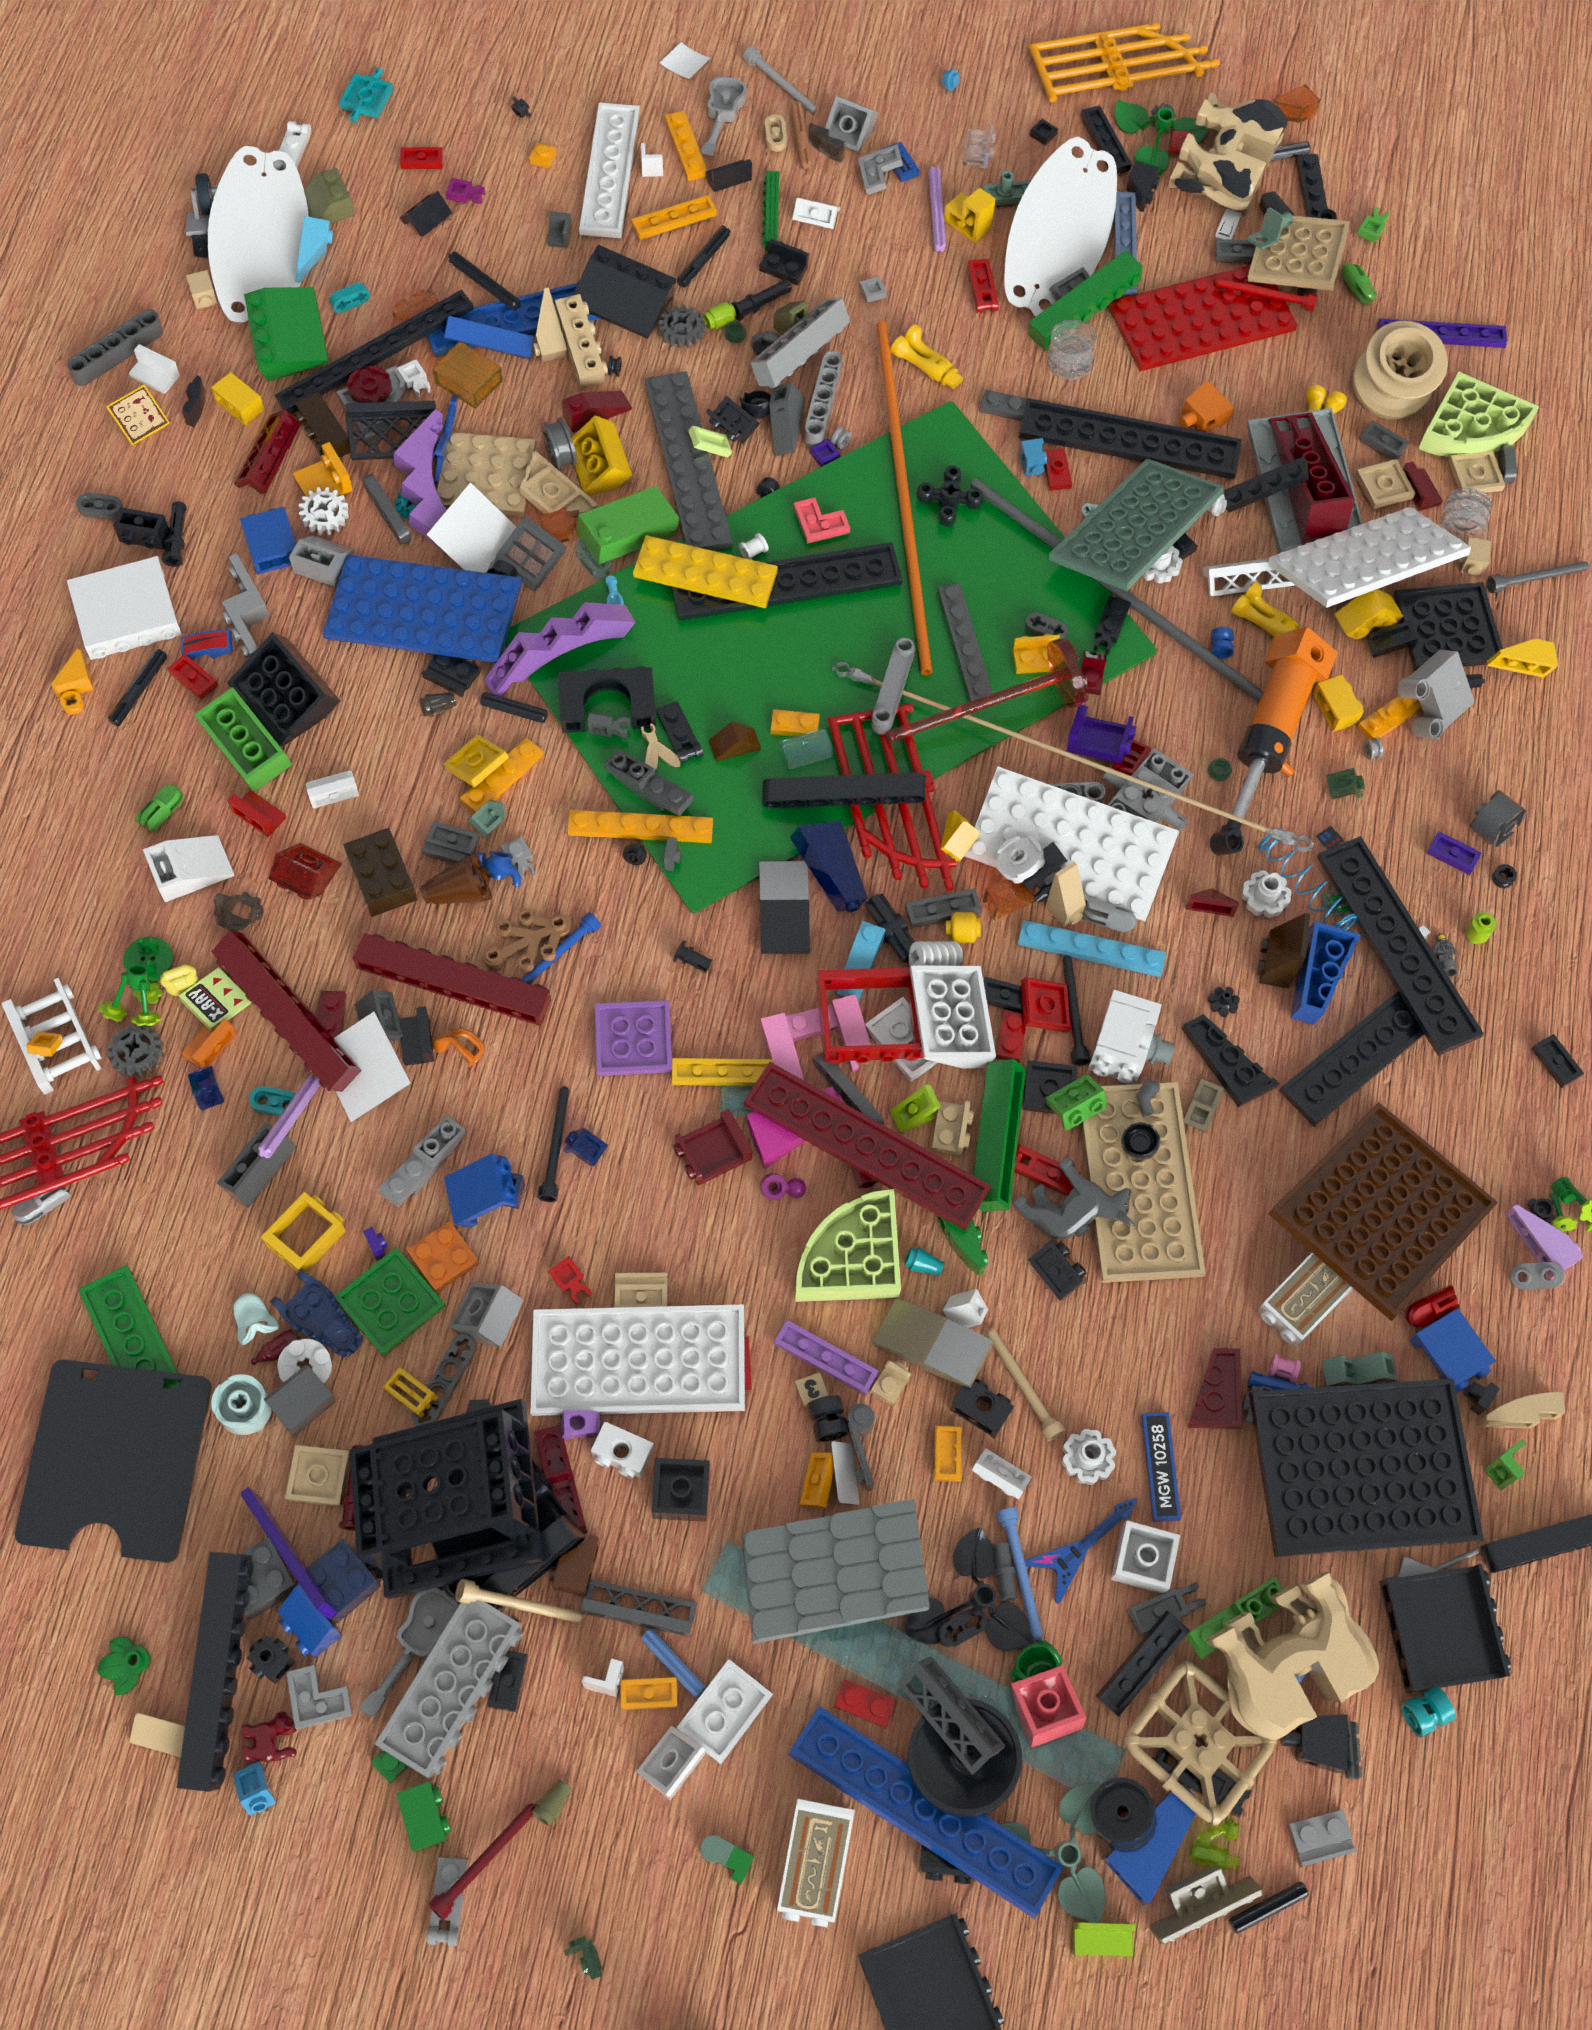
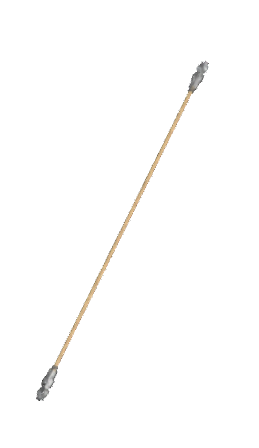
M835 662L837 668L846 667L848 669L844 673L837 671L836 667H832V671H835L839 677L848 676L854 682L882 686L883 682L878 681L871 674L857 667L849 668V665L845 662ZM903 690L902 695L1264 831L1271 838L1279 840L1284 845H1295L1296 849L1301 852H1311V847L1314 846V843H1311V840L1306 836L1298 838L1294 832L1289 830L1264 827ZM1301 840L1306 841L1309 847L1303 848L1297 842Z

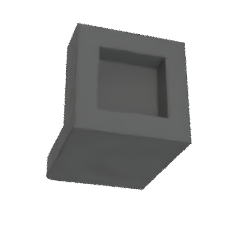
M550 211L548 246L568 248L572 232L571 214Z

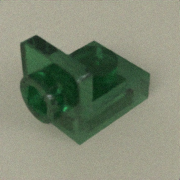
M1355 768L1326 775L1332 800L1355 793L1358 798L1363 797L1361 789L1365 788L1362 775H1357Z
M585 1936L568 1942L570 1948L564 1950L565 1957L582 1951L584 1957L579 1958L585 1976L590 1974L591 1980L605 1976L594 1940L586 1941Z

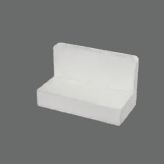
M796 198L792 219L834 229L837 211H840V207L809 199Z
M140 344L134 349L138 362L129 372L130 378L165 394L180 377L176 362Z
M351 770L306 783L313 809L359 796Z
M611 1659L605 1681L583 1676L582 1684L584 1688L617 1697L620 1680H622L625 1670L623 1662Z

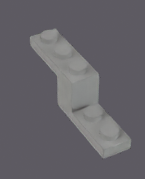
M236 553L228 557L231 564L228 570L233 580H239L240 583L237 585L241 593L222 601L225 611L221 613L226 624H232L231 632L236 642H242L243 646H240L245 658L249 659L258 647L250 635L247 626L268 618L269 614L262 597Z

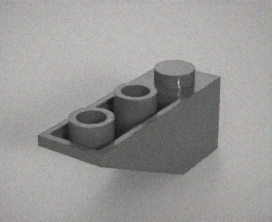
M792 382L779 385L772 390L769 405L775 456L795 452L805 398Z

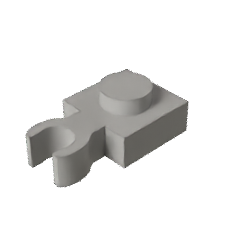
M523 836L500 845L502 852L513 856L511 861L514 867L518 866L521 880H525L522 873L525 870L531 871L532 876L535 875L534 867L529 863V861L533 860V857Z

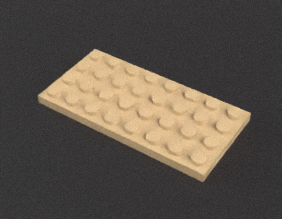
M1178 1082L1159 1083L1160 1091L1156 1092L1150 1099L1154 1114L1147 1117H1142L1136 1099V1094L1142 1084L1101 1086L1105 1091L1107 1108L1082 1122L1089 1181L1099 1185L1109 1196L1115 1195L1124 1188L1131 1189L1127 1216L1134 1222L1135 1226L1097 1217L1094 1220L1102 1283L1204 1277L1206 1274ZM1139 1122L1153 1125L1160 1135V1147L1157 1153L1150 1159L1141 1161L1130 1158L1123 1150L1121 1143L1124 1130L1131 1124Z

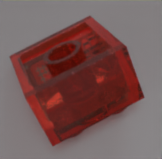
M299 843L275 854L268 879L275 882L278 887L289 889L297 893L300 898L310 900L324 892L339 870L341 862Z

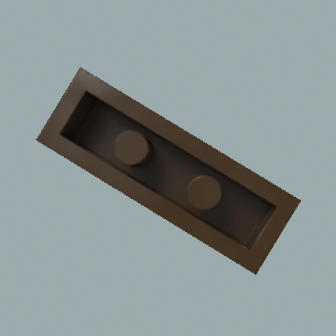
M319 392L295 402L297 412L294 415L299 424L305 426L304 430L310 441L314 440L315 448L320 456L324 455L321 445L328 442L331 443L339 458L350 453L347 434Z

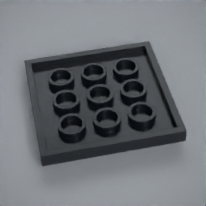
M1483 582L1395 591V603L1403 615L1400 621L1403 623L1411 620L1418 638L1417 644L1408 646L1414 671L1439 650L1458 651L1462 666L1468 667L1487 665L1486 662L1503 649Z

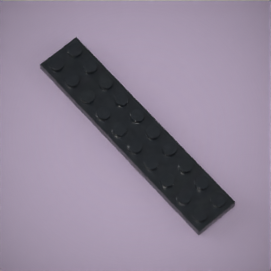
M1030 398L1026 400L1018 437L1028 440L1043 438L1044 443L1141 462L1151 459L1173 468L1229 479L1235 478L1242 441L1239 438Z
M893 542L766 562V564L778 566V572L767 606L902 585L903 579ZM671 586L679 621L761 608Z
M1359 836L1318 853L1317 859L1350 913L1357 916L1356 923L1437 1056L1482 1038L1483 1031L1362 837Z

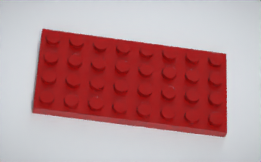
M1251 265L1115 299L1108 305V309L1139 371L1296 331L1298 324L1285 301L1225 289L1215 285V280L1221 278L1279 291L1276 284L1248 282Z

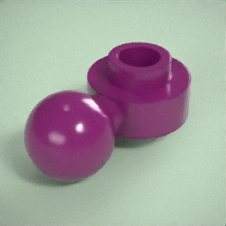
M770 1173L761 1179L760 1191L763 1196L771 1200H778L785 1193H788L792 1198H800L806 1192V1184L800 1178H793L786 1182L782 1176ZM771 1182L775 1183V1187L773 1190H769L768 1188L769 1183Z

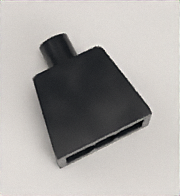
M1348 1715L1317 1716L1313 1720L1297 1726L1296 1730H1292L1287 1735L1281 1737V1746L1296 1747L1295 1758L1298 1762L1335 1773L1347 1771Z

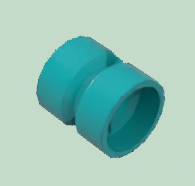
M1438 1686L1422 1693L1421 1699L1416 1696L1401 1704L1406 1722L1411 1730L1420 1738L1433 1732L1436 1729V1725L1442 1727L1456 1719L1451 1701Z

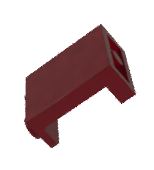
M730 1109L721 1112L720 1119L682 1137L680 1133L675 1135L673 1149L679 1159L683 1157L686 1163L684 1169L690 1180L695 1179L698 1186L752 1160V1149Z

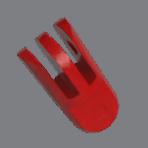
M1448 1285L1410 1304L1405 1312L1408 1323L1418 1328L1425 1327L1457 1308L1461 1309L1454 1287Z

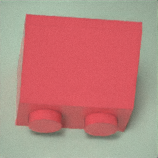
M1063 1665L1011 1684L1019 1721L1031 1748L1083 1729L1086 1715Z

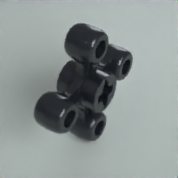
M949 466L945 469L943 475L945 483L940 489H936L930 483L924 482L918 486L916 493L918 501L923 504L930 503L932 500L939 501L941 509L938 519L940 524L945 527H950L955 523L957 516L955 509L959 504H966L969 509L976 510L983 503V493L979 489H970L968 492L961 491L959 486L961 470L957 466Z

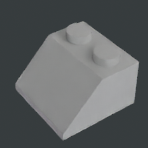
M835 96L822 138L860 152L872 134L879 112L845 98Z
M472 1281L448 1328L457 1333L469 1335L474 1340L485 1345L501 1347L508 1336V1331L514 1319L519 1314L523 1299L503 1285Z

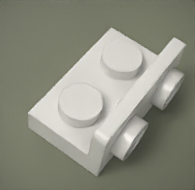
M986 1448L972 1469L981 1479L993 1483L1001 1488L1005 1494L1014 1496L1018 1500L1032 1476Z

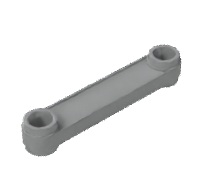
M908 638L897 640L873 711L871 725L873 731L878 734H887L896 716L915 652L914 643Z

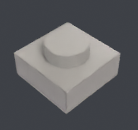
M880 277L871 278L859 283V288L866 303L887 298V291Z

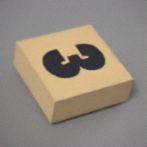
M820 1372L795 1381L804 1408L808 1407L807 1404L810 1401L829 1396Z

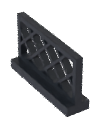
M435 400L346 403L344 414L347 423L351 460L394 459L393 451L399 448L398 445L404 439L407 440L409 438L408 434L414 428L417 429L419 427L418 423L422 419H427L436 409ZM399 420H406L411 424L406 432H403L396 426ZM377 421H384L389 425L383 434L373 426ZM352 422H362L367 427L359 434L352 428ZM391 429H394L401 435V438L396 443H393L386 437ZM369 430L379 436L373 445L363 437ZM382 439L392 447L388 452H381L376 448ZM359 441H362L369 447L366 453L355 452V445Z

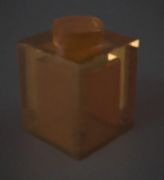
M566 508L540 516L542 528L561 543L575 539L574 530L577 529L576 522L573 516L569 517Z

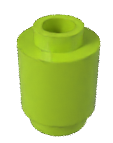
M726 301L707 309L703 313L705 325L709 330H717L733 323L736 316L733 305L728 304Z
M1479 912L1474 915L1465 930L1467 939L1473 944L1486 942L1496 929L1495 918L1486 912Z

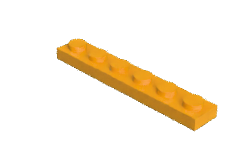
M570 810L568 835L661 841H667V838H675L679 842L712 843L713 818L584 810Z

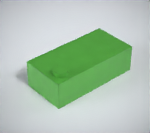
M654 486L578 514L576 533L598 565L641 549L646 535L664 540L676 536L679 517L658 487Z
M233 687L194 714L204 730L253 792H256L292 766L285 752Z

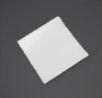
M680 42L660 64L670 71L690 79L710 57L701 55Z

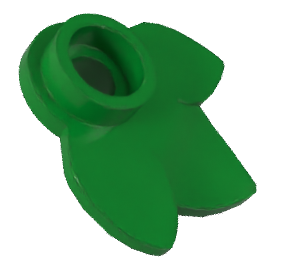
M121 1636L110 1640V1650L112 1653L103 1657L97 1667V1673L101 1677L114 1679L115 1695H123L131 1691L137 1685L139 1674L143 1673L151 1663V1655L145 1647L134 1645L130 1638ZM136 1655L137 1658H138V1660H137V1663L134 1665V1664H133V1659H134V1656Z

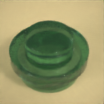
M732 322L725 329V338L729 342L739 343L746 337V330L739 322Z
M1218 758L1209 764L1208 773L1216 781H1225L1230 777L1232 768L1226 759Z

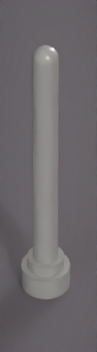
M754 46L746 49L743 59L749 65H757L809 112L813 113L816 111V106L762 59L758 49Z

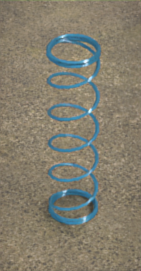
M1272 834L1266 835L1259 843L1258 849L1260 851L1268 849L1267 859L1270 861H1278L1287 857L1281 868V876L1288 878L1301 874L1295 885V892L1297 894H1306L1316 890L1309 902L1310 910L1320 911L1328 908L1327 906L1319 909L1311 908L1312 900L1327 881L1309 891H1297L1299 881L1313 864L1296 874L1285 876L1282 873L1283 868L1297 849L1283 857L1270 859L1268 856L1269 851L1280 839L1275 838L1269 844L1263 846L1272 837ZM1339 898V899H1337L1336 901H1334V902L1332 903V904H1333L1332 907L1328 910V912L1326 913V915H1325V917H1324V921H1323L1324 924H1325V920H1326L1327 916L1329 915V913L1331 912V910L1336 906V904H1337L1342 898ZM1350 914L1333 926L1339 928L1348 922L1341 928L1347 930L1354 924L1357 916Z

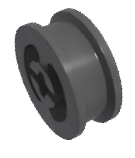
M559 417L555 423L551 424L541 423L543 441L552 465L558 470H561V466L571 464V466L577 465L574 444L563 418Z

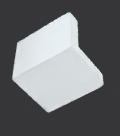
M641 143L642 177L663 176L662 154L646 155L645 143Z
M977 1289L950 1296L943 1309L948 1319L967 1328L980 1325L988 1311Z

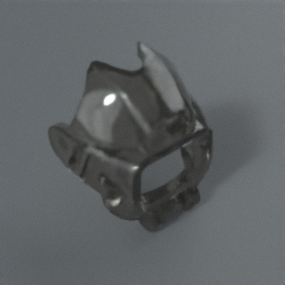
M243 892L242 895L233 896L222 893L216 894L214 898V915L217 924L236 932L254 924L264 914V909L260 904L261 899L258 897L254 898L247 892ZM237 902L252 908L248 919L231 913Z

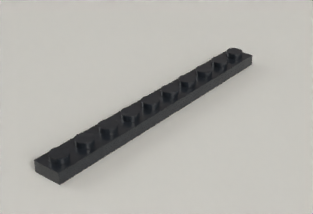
M459 290L274 396L282 409L290 414L296 410V401L316 392H319L321 396L348 381L349 376L359 368L361 370L367 369L366 366H375L447 325L448 316L459 318L474 309L473 304L465 293Z

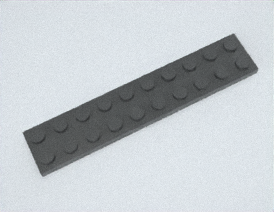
M687 371L644 378L685 544L711 551L733 547L709 452L694 448L688 431L692 426L702 428Z

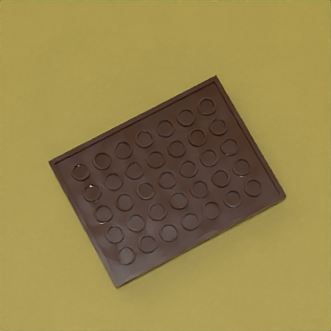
M1378 1102L1268 1214L1392 1321L1498 1202Z

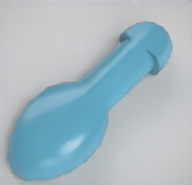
M612 575L606 578V585L609 590L606 600L607 604L624 605L623 597L617 590V579Z

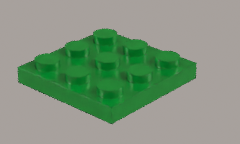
M397 1247L334 1296L338 1304L383 1357L446 1307L445 1303Z

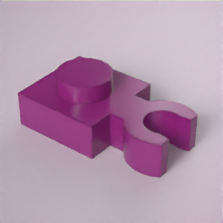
M451 178L446 191V199L467 203L468 199H471L474 203L482 204L481 195L486 194L485 187L479 185L472 187V182Z

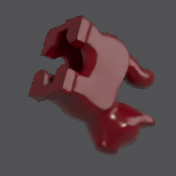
M281 1711L270 1722H262L253 1726L250 1724L242 1725V1738L254 1740L252 1748L242 1746V1760L245 1763H256L257 1761L268 1763L280 1761L289 1756L295 1757L297 1755L295 1748L286 1747L279 1750L277 1736H287L297 1732L293 1719L286 1712Z

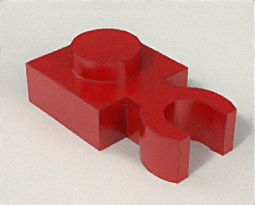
M569 1256L548 1271V1274L562 1293L568 1289L571 1290V1298L576 1305L580 1304L576 1296L579 1291H584L588 1297L591 1296L590 1289L579 1283L584 1278V1275Z

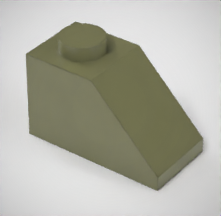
M806 301L790 302L784 307L777 309L774 313L773 328L780 335L786 333L807 315L808 303Z

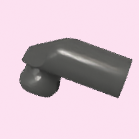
M1145 1081L1136 1094L1142 1117L1154 1114L1150 1099L1156 1092L1160 1091V1085L1156 1081Z

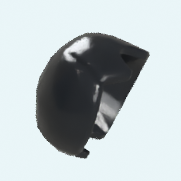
M763 390L750 393L745 392L743 399L740 398L741 408L755 419L764 418L770 413L771 395Z
M1143 1122L1131 1124L1124 1130L1121 1143L1123 1150L1130 1158L1139 1161L1150 1159L1157 1153L1160 1147V1135L1153 1125Z

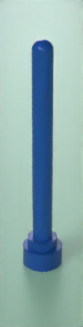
M590 912L585 914L581 918L580 926L557 946L555 959L552 961L542 959L521 980L524 983L530 984L586 933H595L601 927L598 919Z

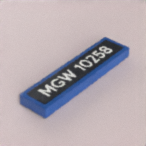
M1169 1412L1142 1413L1141 1420L1153 1522L1180 1521L1181 1514Z

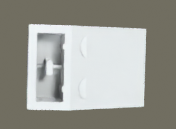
M218 835L168 840L143 849L157 887L165 902L235 876Z

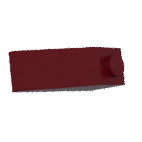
M623 391L581 392L562 400L563 417L572 433L579 431L595 415L607 420L632 410V406Z

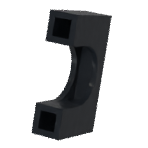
M639 666L627 669L613 668L610 670L591 669L588 671L569 670L558 672L562 733L586 732L585 705L591 696L605 690L619 692L629 700L633 729H641V727L650 728L651 723L656 728L652 667Z

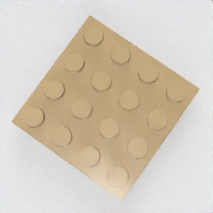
M1292 216V224L1282 228L1278 243L1265 249H1260L1256 246L1248 274V282L1333 291L1350 221ZM1258 238L1259 242H1267L1263 238Z
M451 432L437 488V494L444 507L448 510L469 483H471L504 515L525 517L527 499L519 493V489L532 459V454L536 449V440Z

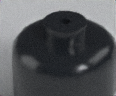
M765 477L759 482L756 493L762 498L780 489L779 483L774 478Z

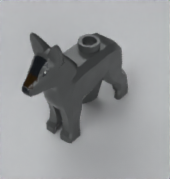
M1069 1157L1059 1163L1060 1168L1073 1186L1062 1207L1047 1198L1043 1184L1032 1190L1036 1206L1029 1205L1023 1195L1012 1203L1026 1220L1037 1225L1052 1239L1066 1240L1074 1235L1081 1237L1090 1229L1088 1224L1097 1217L1135 1226L1134 1222L1127 1216L1131 1189L1124 1188L1115 1195L1109 1196L1099 1185L1082 1177L1075 1169V1163Z

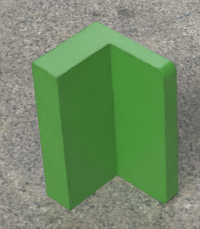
M1523 1439L1483 1468L1500 1490H1503L1525 1474L1524 1470L1511 1456L1526 1444Z

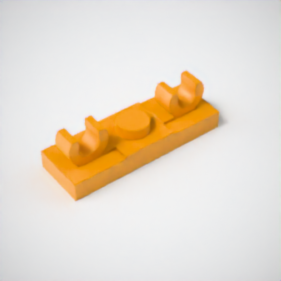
M1398 696L1360 722L1357 728L1371 741L1375 737L1380 739L1421 711V704L1419 700L1405 699Z

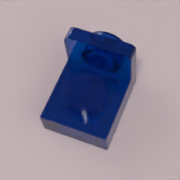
M212 1066L188 1074L191 1090L200 1110L224 1103V1097Z
M581 1128L569 1133L565 1139L567 1145L563 1151L567 1154L572 1152L589 1166L593 1167L608 1145L586 1128Z

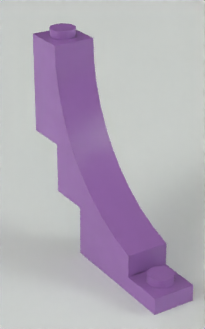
M436 409L394 452V466L408 475L402 482L401 495L416 505L409 514V526L435 545L437 544L427 533L447 511L437 494L432 477V464L438 446V434L443 428V414Z
M584 602L573 618L551 617L540 633L518 632L484 680L492 694L502 697L512 682H523L541 666L567 651L594 641L624 638L635 624V620L626 605Z

